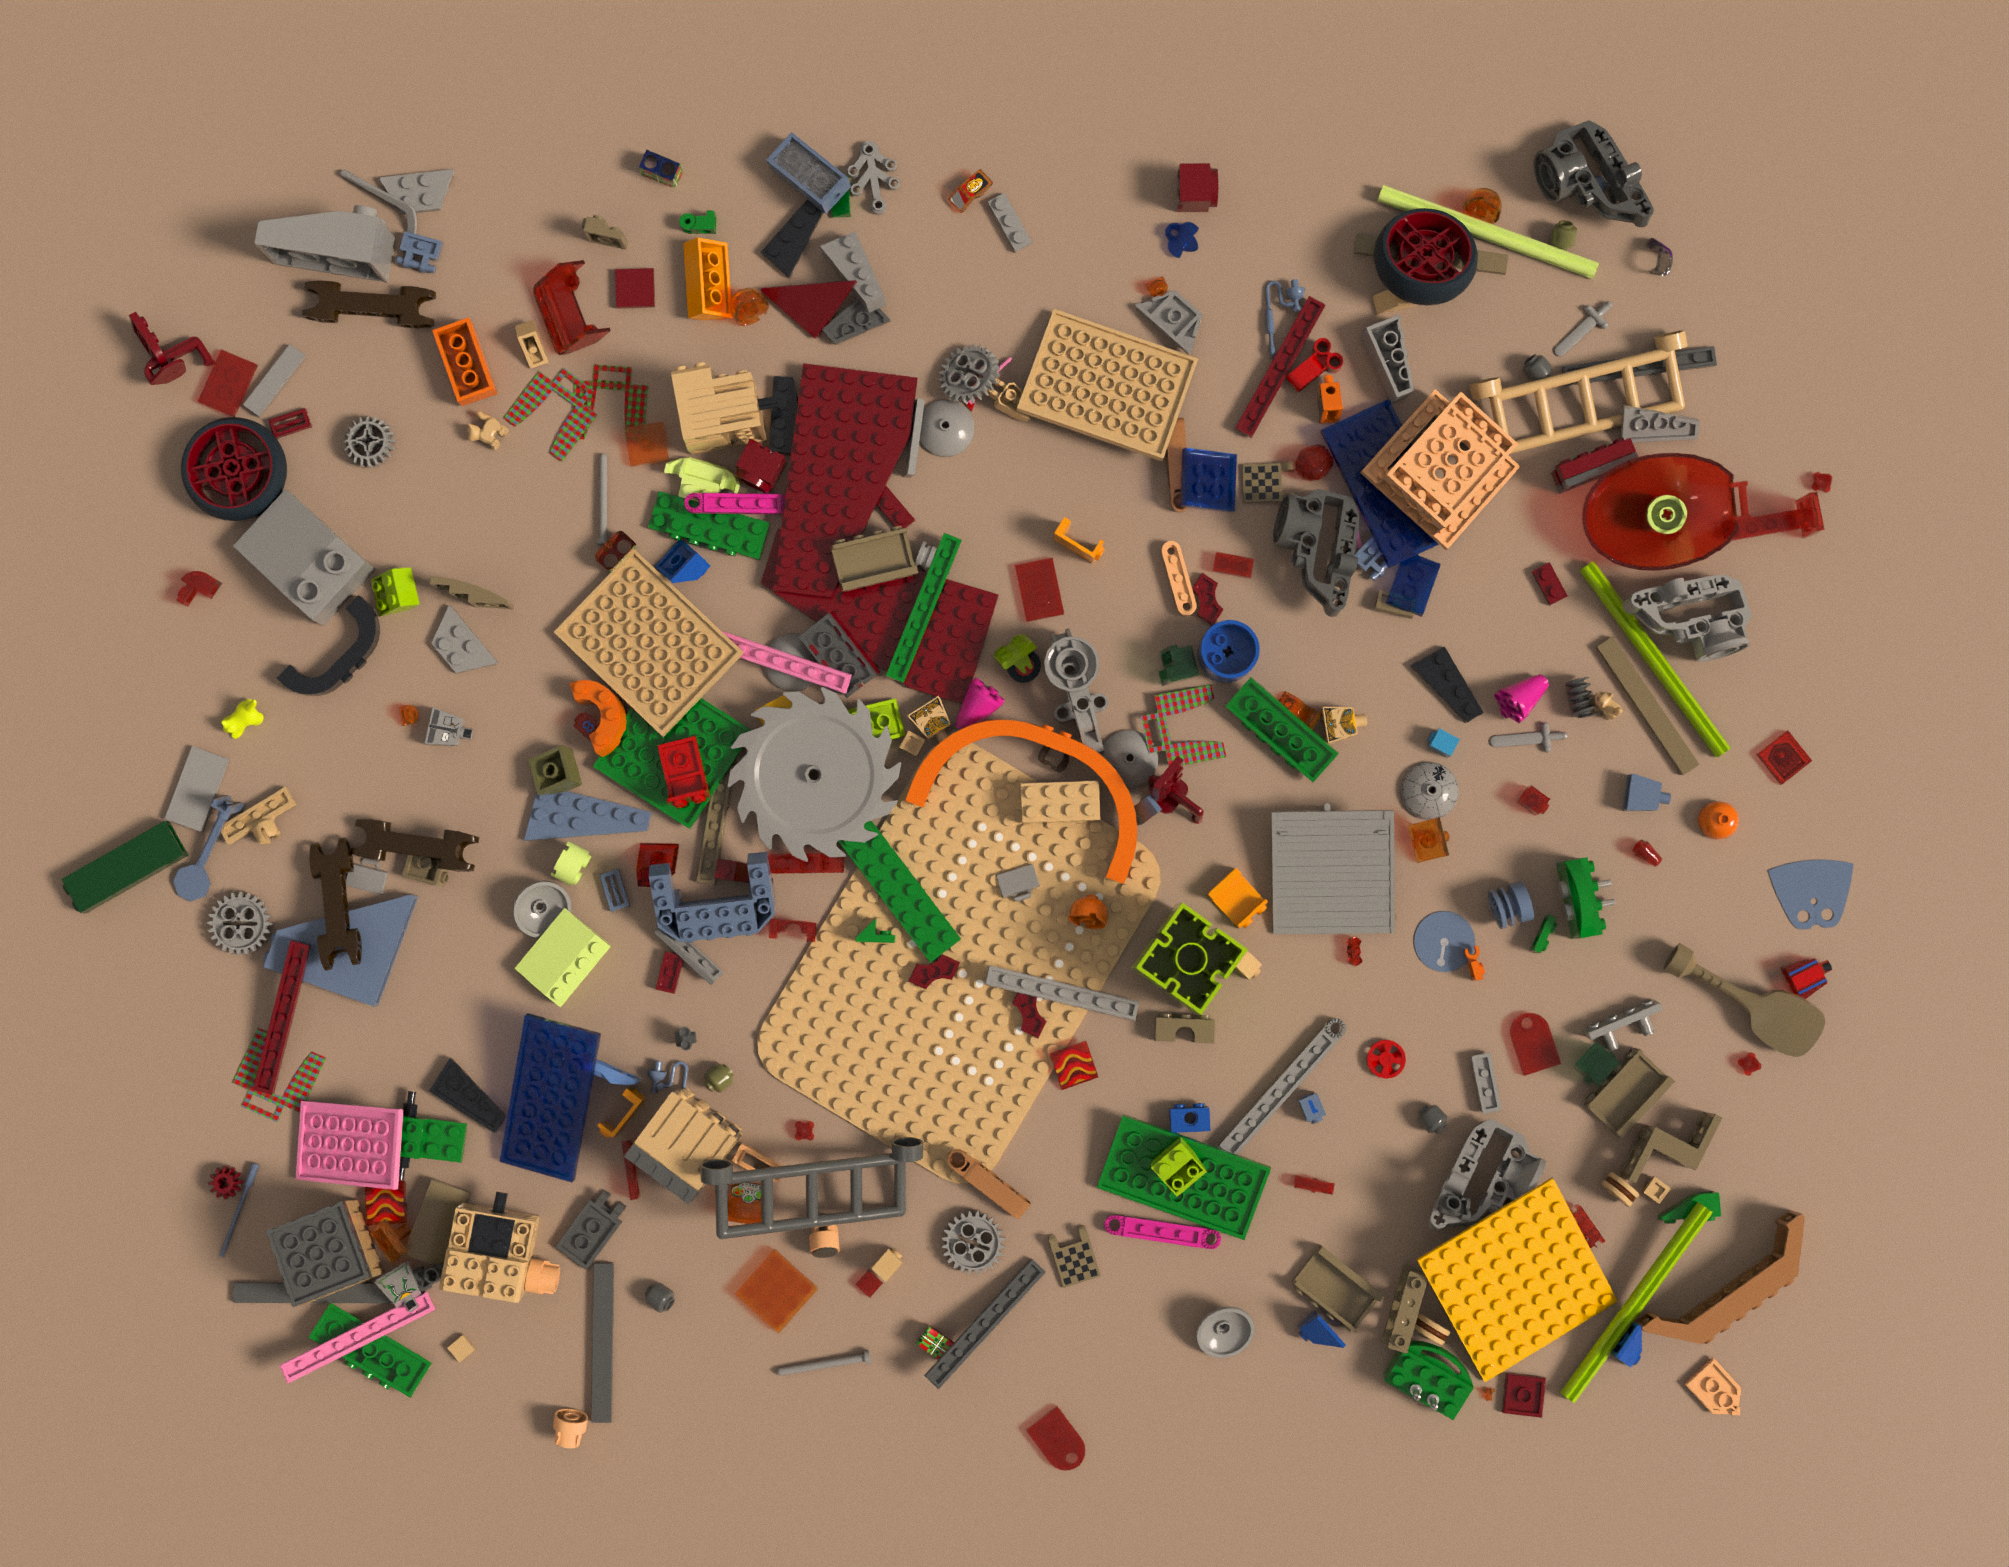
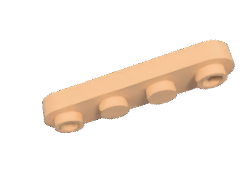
M1168 541L1163 545L1161 554L1176 608L1182 616H1190L1196 610V601L1182 551L1177 542ZM1170 548L1173 549L1174 554H1168L1167 550ZM1183 604H1188L1190 609L1184 610Z

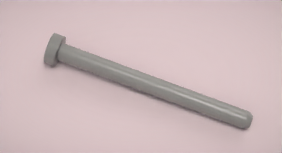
M605 453L599 456V539L596 540V545L604 546L609 540L607 539V455Z
M865 1350L864 1354L782 1367L777 1369V1374L783 1376L860 1362L871 1364L870 1350Z

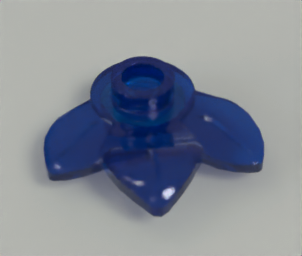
M1185 222L1181 225L1171 223L1166 227L1165 236L1169 240L1168 249L1174 257L1180 258L1183 251L1194 252L1198 250V243L1193 235L1198 232L1199 227L1191 222ZM1176 230L1178 235L1173 236L1171 231Z

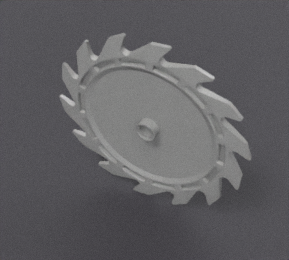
M821 687L825 697L824 704L815 702L799 691L783 692V695L792 702V707L786 709L764 706L751 713V716L763 719L765 722L764 726L740 734L731 747L732 749L746 747L748 750L747 754L730 771L728 787L739 780L745 783L737 807L741 823H744L750 811H754L757 816L759 838L769 849H772L773 835L778 834L792 856L806 862L808 858L804 851V846L807 844L828 857H846V854L837 847V842L844 840L865 843L874 838L878 833L866 830L864 827L865 823L890 814L898 802L897 800L884 802L881 799L882 794L899 778L901 762L890 769L884 766L892 742L888 726H885L880 737H874L870 710L860 699L857 700V712L852 715L838 694L824 687ZM812 769L819 771L820 775L817 780H813L810 777Z

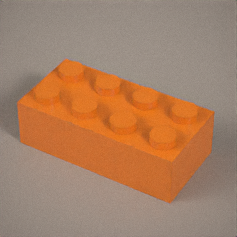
M469 317L432 330L457 402L462 407L498 394L474 324Z

